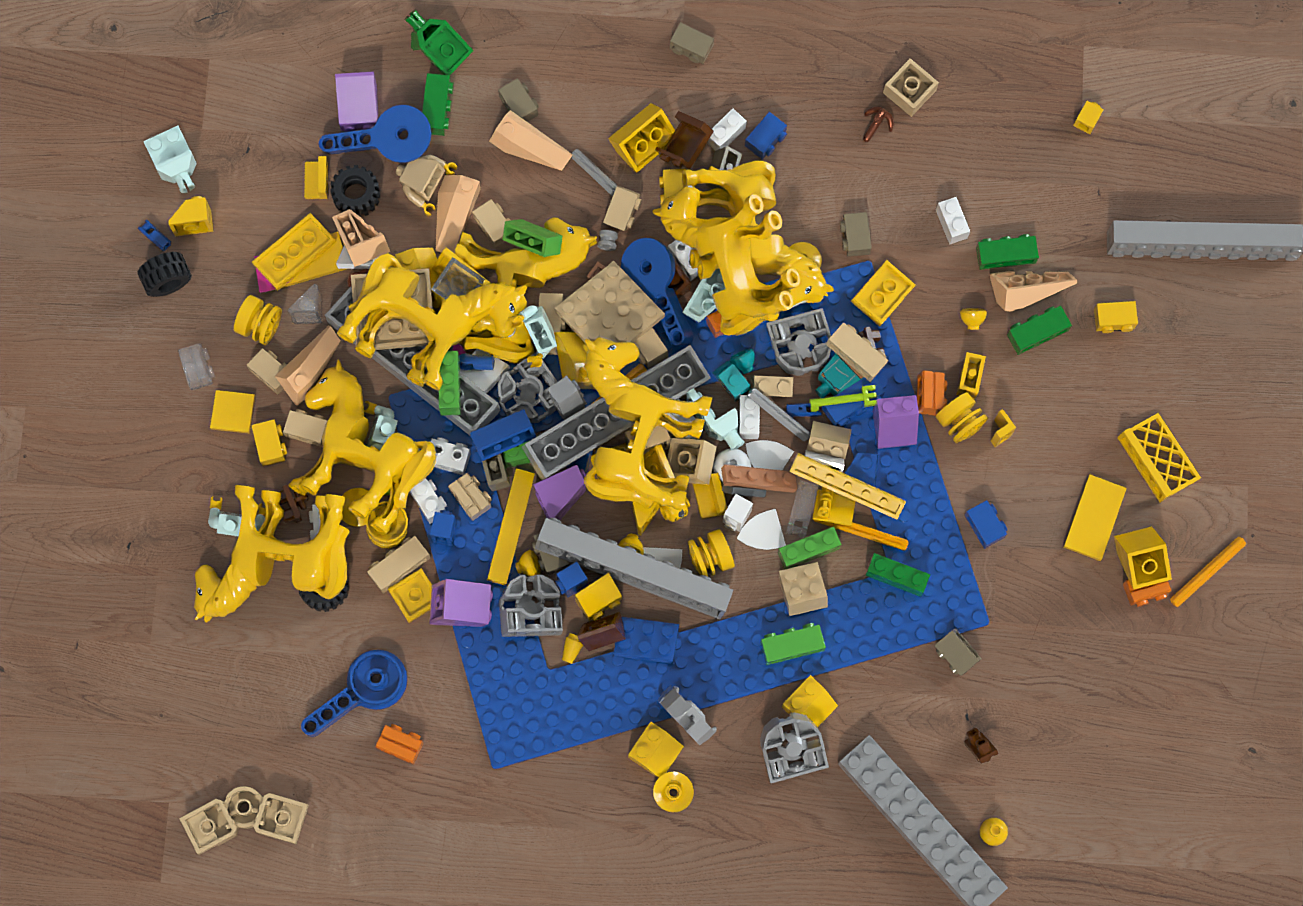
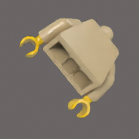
M434 155L419 157L414 161L408 162L407 166L399 165L396 169V174L400 176L399 181L403 185V191L407 198L419 208H424L426 216H431L426 209L431 207L435 210V206L431 203L426 204L425 200L429 202L444 172L447 175H455L449 168L457 170L455 163L446 164V161Z

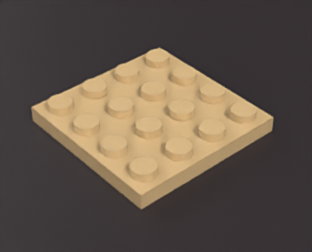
M615 261L555 307V312L584 342L585 339L593 342L596 338L601 337L613 342L633 343L665 317V313Z
M429 268L410 270L419 275L418 285L411 298L415 299L419 303L418 305L433 309ZM367 274L351 275L353 303L360 296L363 281ZM368 314L356 328V345L360 340L358 333L365 327ZM394 318L379 328L375 335L374 347L375 350L427 346L429 340L415 325L405 319Z

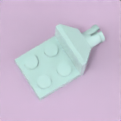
M179 126L143 141L162 180L171 183L177 182L181 193L188 192L185 184H187L190 191L195 188L190 176L193 174L197 163Z
M693 388L687 392L686 402L695 401L703 395L700 392H696ZM711 408L707 416L695 414L696 418L705 420L703 428L709 437L719 441L725 440L731 450L738 449L744 444L737 431L738 415L735 408L716 420L714 419L716 416Z

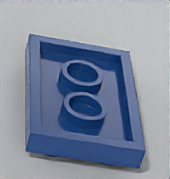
M622 617L626 639L615 643L614 656L673 664L679 624Z

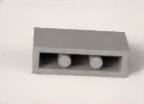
M565 376L547 389L556 410L563 420L585 408L584 405L587 404L575 380L571 381L568 376Z

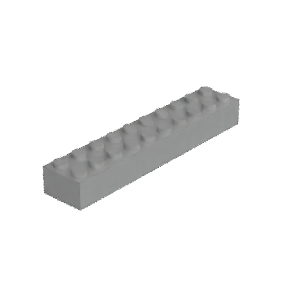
M1114 220L1107 231V255H1113V257L1132 255V257L1139 258L1144 255H1151L1152 258H1161L1163 256L1181 258L1182 256H1189L1191 259L1201 257L1219 259L1220 257H1228L1230 260L1246 257L1248 260H1257L1259 258L1277 260L1278 258H1285L1287 261H1294L1303 254V224Z
M352 287L325 314L328 324L337 331L344 324L346 316L351 313L349 305L353 303ZM426 346L375 350L372 359L440 412L439 390H435L426 384L423 387L418 386L406 377L412 368V357ZM460 373L461 415L444 416L470 435L471 432L487 426L500 412V406L498 402Z
M689 345L631 381L644 385L664 397L677 400L689 390L695 389L711 378L692 346ZM602 397L522 446V449L540 479L544 480L633 426L635 422L611 414L609 412V405L606 404L605 399Z
M556 518L545 519L534 549L567 560L573 564L578 562L579 566L602 575L609 573L612 579L719 620L726 612L733 593V589H730L728 584L722 582L717 584L712 582L711 578L704 575L696 576L689 569H678L673 567L674 565L668 561H657L650 554L644 553L642 555L636 553L634 548L628 546L623 548L618 546L617 542L610 539L605 541L592 532L584 533L577 526L563 525Z
M870 735L838 763L840 768L965 906H989L1008 889Z

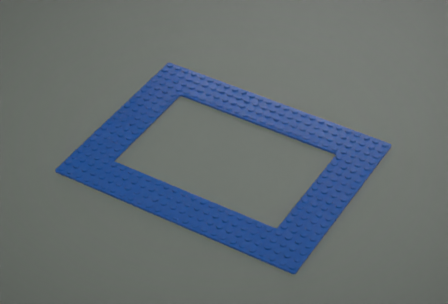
M870 261L822 273L826 283L834 288L833 292H827L828 296H824L818 303H802L787 311L779 312L777 320L823 308L831 336L843 322L854 327L856 333L863 331L865 327H870L871 330H879L881 338L879 342L875 343V347L883 348L886 359L889 360L875 376L885 391L882 399L915 395L890 317L881 326H878L850 302L875 274ZM685 315L693 332V341L689 345L692 346L711 378L698 387L718 382L712 372L726 361H729L733 355L745 349H753L755 353L754 369L750 372L778 365L766 328V323L772 321H763L755 329L738 336L722 334L715 338L706 323V317L701 322H697ZM661 321L652 327L667 348L668 358L689 346L673 345ZM804 325L796 328H789L792 334L797 330H805ZM827 335L816 338L817 345L826 343L828 341ZM810 344V347L808 348L810 352L814 349V345ZM787 346L778 348L779 355L788 353L789 348ZM832 349L830 352L828 362L835 355V352ZM546 355L542 360L558 382L562 379L558 355ZM637 358L636 361L624 366L620 372L625 376L641 363ZM505 362L509 365L510 369L508 371L513 370L517 363ZM520 372L511 376L516 383L524 379ZM542 375L539 376L538 379L541 381L544 391L549 386L544 381ZM498 381L487 394L499 403ZM517 388L516 396H520L521 391ZM411 389L389 396L390 406L394 411V419L398 420L396 425L398 433L410 437L414 442H431L432 438L437 440L439 437L448 440V443L454 445L456 443L467 445L471 455L465 474L468 473L470 477L474 475L480 483L479 489L482 493L486 491L492 499L490 501L491 508L472 521L448 488L450 484L463 475L434 467L426 479L427 481L432 480L437 489L434 492L437 497L442 496L447 504L445 510L455 515L457 526L452 546L432 542L430 536L432 523L429 524L421 509L420 512L439 580L450 579L490 584L491 591L493 592L492 601L490 602L492 616L488 625L482 627L453 626L493 769H499L649 725L650 722L656 723L673 718L657 701L670 685L678 686L679 694L683 699L692 701L701 710L807 679L810 675L812 677L937 641L944 638L955 628L961 634L989 624V618L922 414H919L916 445L877 449L873 419L874 406L866 407L867 410L859 416L855 414L850 417V421L844 425V428L851 429L849 445L854 458L857 453L878 455L875 487L906 501L898 519L872 508L870 510L878 531L908 540V546L905 551L882 544L885 557L930 574L921 597L869 577L826 590L828 596L827 608L789 616L786 603L783 602L679 632L673 664L614 656V652H610L550 670L547 667L538 636L502 637L499 599L506 586L487 581L503 519V512L497 491L492 492L488 486L482 460L471 436L446 416H441L437 409ZM580 389L587 403L584 405L585 408L600 397L596 389ZM539 393L536 394V400L539 399ZM514 398L504 403L507 410L517 404ZM540 402L533 407L538 417L546 412ZM501 407L500 412L489 424L507 417ZM555 411L540 422L531 424L534 432L538 433L549 430L564 420L558 411ZM515 553L507 584L521 575L516 570L515 563L517 560ZM516 601L504 602V609L515 608ZM525 620V626L535 624L534 620ZM814 623L815 626L820 625L826 646L825 651L766 665L760 643L761 639H764V635L775 633L776 635L784 634L783 631L790 628H795V631L803 629L802 626Z

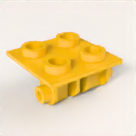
M822 486V490H817L812 519L852 526L856 501Z

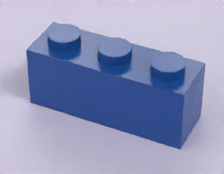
M864 377L836 396L862 393V386L875 385L876 390L868 391V393L877 394L876 398L870 399L872 401L882 399L885 391L876 378L869 382ZM863 401L822 406V410L834 426H844L850 421V417L855 414L859 416L867 410L864 407Z
M524 409L470 433L482 461L536 438L532 424Z

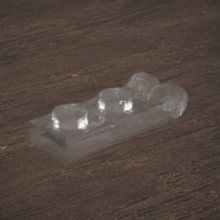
M802 480L799 481L786 534L792 535L794 533L801 538H805L819 485ZM795 520L803 522L802 528L794 526Z

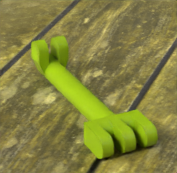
M875 385L862 386V393L809 399L811 412L819 411L820 406L863 401L864 407L875 406L876 400L870 401V399L876 398L877 394L868 393V391H874L876 387Z

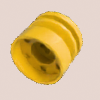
M249 295L237 313L234 332L244 337H248L252 333L254 341L259 340L260 344L267 345L278 329L282 309L278 306L273 308L271 303L266 304L263 308L264 301L262 299Z
M968 392L954 399L936 415V419L943 427L953 425L948 432L950 436L958 432L953 438L955 443L973 436L989 419L986 414L978 417L982 413L981 408L974 411L970 410L976 402Z
M383 501L376 508L370 509L366 518V532L374 545L390 549L398 546L405 539L408 518L405 510L400 508L397 519L392 522L387 534H382L370 526L371 521L380 516L388 504V501Z
M720 529L707 533L708 543L706 544L700 536L697 537L698 547L693 539L688 541L691 561L695 570L700 575L708 577L706 570L708 569L710 574L714 576L715 565L722 572L735 567L731 551Z

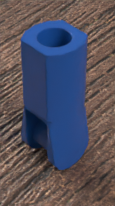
M145 220V224L142 227H138V230L162 251H165L171 245V241L148 220ZM153 229V232L149 235L147 232Z
M465 353L459 355L461 370L494 369V355H472Z
M810 403L786 404V413L791 417L822 416L820 409L816 412H806V408L811 407Z

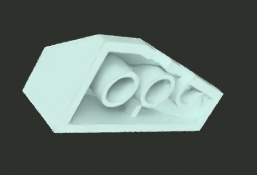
M716 269L711 278L701 279L682 313L697 322H701L716 309L712 294L726 289L720 269Z

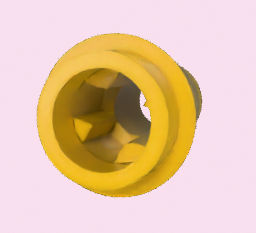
M569 633L568 637H566L561 660L573 664V661L583 647L577 635Z

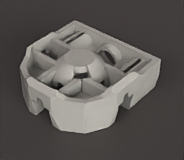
M823 308L766 323L776 361L786 373L801 376L809 373V371H819L828 363L831 349L826 343L817 345L816 338L826 335L828 339L831 337ZM804 325L805 330H797L792 334L790 333L789 328ZM810 344L814 345V349L811 352L808 349ZM785 346L789 348L788 353L779 355L778 348ZM805 357L811 358L813 366L804 368L802 359H805Z
M527 359L517 364L513 370L503 373L498 383L499 405L507 416L524 409L530 422L538 423L557 411L548 390L545 389L543 391V385L538 377L542 375L549 388L557 383V380L543 360L541 367L530 368L532 362L528 363ZM517 372H520L524 378L519 383H516L511 377ZM517 388L521 391L520 396H516ZM539 393V399L536 400V394ZM514 398L517 404L507 410L504 403ZM540 402L546 412L538 417L533 407Z
M520 575L507 584L499 599L502 637L554 636L562 634L561 607L559 606L560 591L553 580L544 575L530 577ZM526 582H533V590L531 592L526 590ZM533 596L539 600L538 603L531 600ZM508 601H516L515 608L504 609L503 604ZM545 601H553L554 607H544ZM525 620H540V624L525 626Z
M670 685L657 700L699 745L707 741L716 732L715 726L711 728L705 722V715L692 701L683 699L679 694L678 686Z
M793 712L789 714L790 716L787 719L775 717L763 727L760 745L770 783L829 768L821 732L806 715ZM792 723L793 730H790V733H783L782 726ZM818 736L819 738L809 742L806 741V738ZM785 739L788 741L786 747L782 746V742ZM776 747L778 749L777 751L766 752L770 748ZM801 757H803V761H804V762H802V761H797V762H793V763L789 764V766H788L787 760H789V761H794V760H798V759H800Z

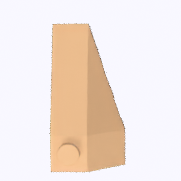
M511 110L504 116L489 141L505 153L561 171L573 155Z
M463 175L444 176L438 191L437 252L442 253L447 247L455 253L456 246L460 243L462 232L466 228L481 190L480 181Z
M1005 271L990 274L996 302L1004 311L1024 308L1077 284V279L1069 272H1044L1043 275H1038L1032 271H1026V275H1015L1014 271Z
M329 325L275 376L296 406L305 400L306 393L317 384L341 341Z

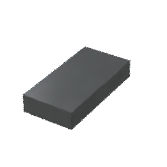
M724 485L722 487L723 492L731 495L766 497V490Z

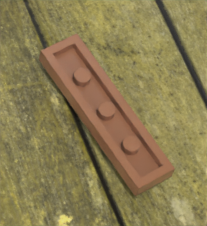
M725 464L721 468L724 486L792 493L797 490L795 474L789 471Z

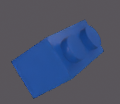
M769 112L745 139V147L761 159L766 155L770 156L775 150V144L778 141L781 143L786 137L787 125Z
M988 500L968 510L964 515L984 549L1004 539L1007 535L1005 523L1002 520L999 521L996 516V508L993 504H989Z
M440 510V512L434 513L430 533L433 543L447 546L453 545L457 522L452 512Z
M578 562L556 574V586L561 595L565 593L567 598L588 586L587 577Z

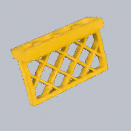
M1159 413L1132 428H1128L1117 437L1160 503L1201 479ZM1152 421H1157L1160 426L1159 431L1149 429ZM1136 430L1145 432L1144 440L1137 439L1133 432ZM1149 433L1158 436L1157 444L1147 441ZM1162 437L1170 441V448L1160 445ZM1146 446L1156 448L1154 456L1146 453ZM1159 449L1169 452L1167 460L1158 458ZM1172 453L1180 456L1181 464L1171 462ZM1157 462L1166 464L1165 473L1158 471L1156 468ZM1170 466L1180 468L1178 477L1169 474ZM1183 470L1190 471L1193 479L1187 480L1182 478ZM1168 479L1177 481L1176 488L1172 491L1167 485Z

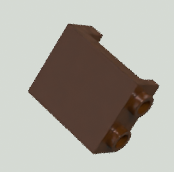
M678 111L675 118L680 124L665 148L656 147L655 151L660 154L659 158L666 163L671 161L674 166L680 169L682 167L691 169L714 131L705 122Z

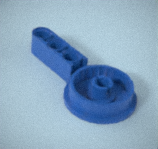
M397 105L383 112L373 128L324 135L319 140V147L328 154L378 149L382 155L391 161L407 163L421 157L429 147L431 126L426 116L417 108L409 105ZM407 130L408 137L402 140L399 135L402 131ZM366 135H370V142L363 144V138ZM351 138V139H352L351 145L348 146V147H345V146H344V141H345V139ZM332 140L333 146L330 149H326V142Z
M640 238L632 242L622 256L621 269L665 313V317L661 322L670 342L673 345H689L693 341V332L685 314L682 313L683 309L674 289L668 288L675 274V260L671 251L662 242L653 238Z
M371 650L361 654L349 668L347 688L306 717L301 723L302 731L308 737H316L358 706L372 710H381L397 703L403 696L407 686V672L401 660L394 654L384 650ZM375 674L382 676L381 681L378 683L371 682V678ZM347 698L349 699V704L344 708L340 707L339 701ZM331 710L333 712L332 717L328 720L323 719V713ZM309 723H316V729L313 732L306 730Z

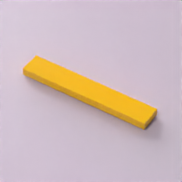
M797 453L789 472L895 519H898L906 503L905 500L799 453Z
M515 469L487 581L505 586L507 584L535 473Z

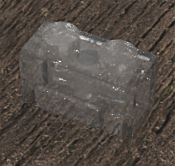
M198 343L179 349L178 353L190 390L212 385V378L215 377L212 366L208 367L207 360L210 357L207 348L203 349L202 345Z

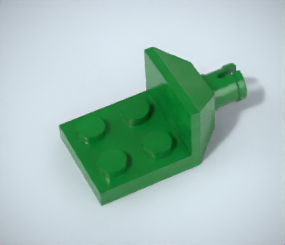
M416 9L410 12V16H406L404 19L414 29L411 32V48L413 51L421 50L443 75H451L474 51L446 20L424 19Z

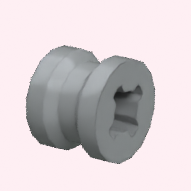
M601 230L599 232L600 241L597 247L606 251L616 250L617 245L615 241L618 239V233L611 230Z

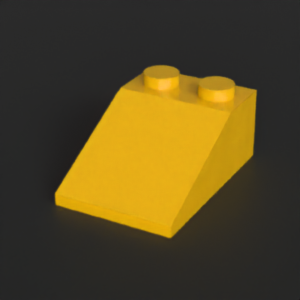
M555 332L562 379L568 376L571 381L575 380L580 389H595L591 381L588 380L584 367L587 353L583 348V344L586 343L575 332Z

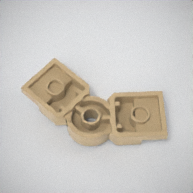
M243 786L230 791L225 802L215 799L179 819L197 854L200 855L236 837L239 828L249 829L254 827L258 834L297 844L309 805L271 793L262 797L255 789ZM245 802L249 803V810L241 813L240 805Z

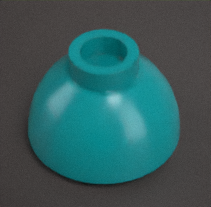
M749 348L740 351L729 359V362L733 363L743 374L754 369L755 353L753 349Z

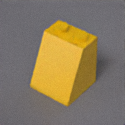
M1152 526L1114 536L1117 555L1133 589L1172 580L1166 543Z

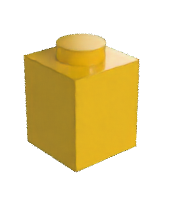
M1086 101L1073 126L1091 134L1104 109L1095 102Z

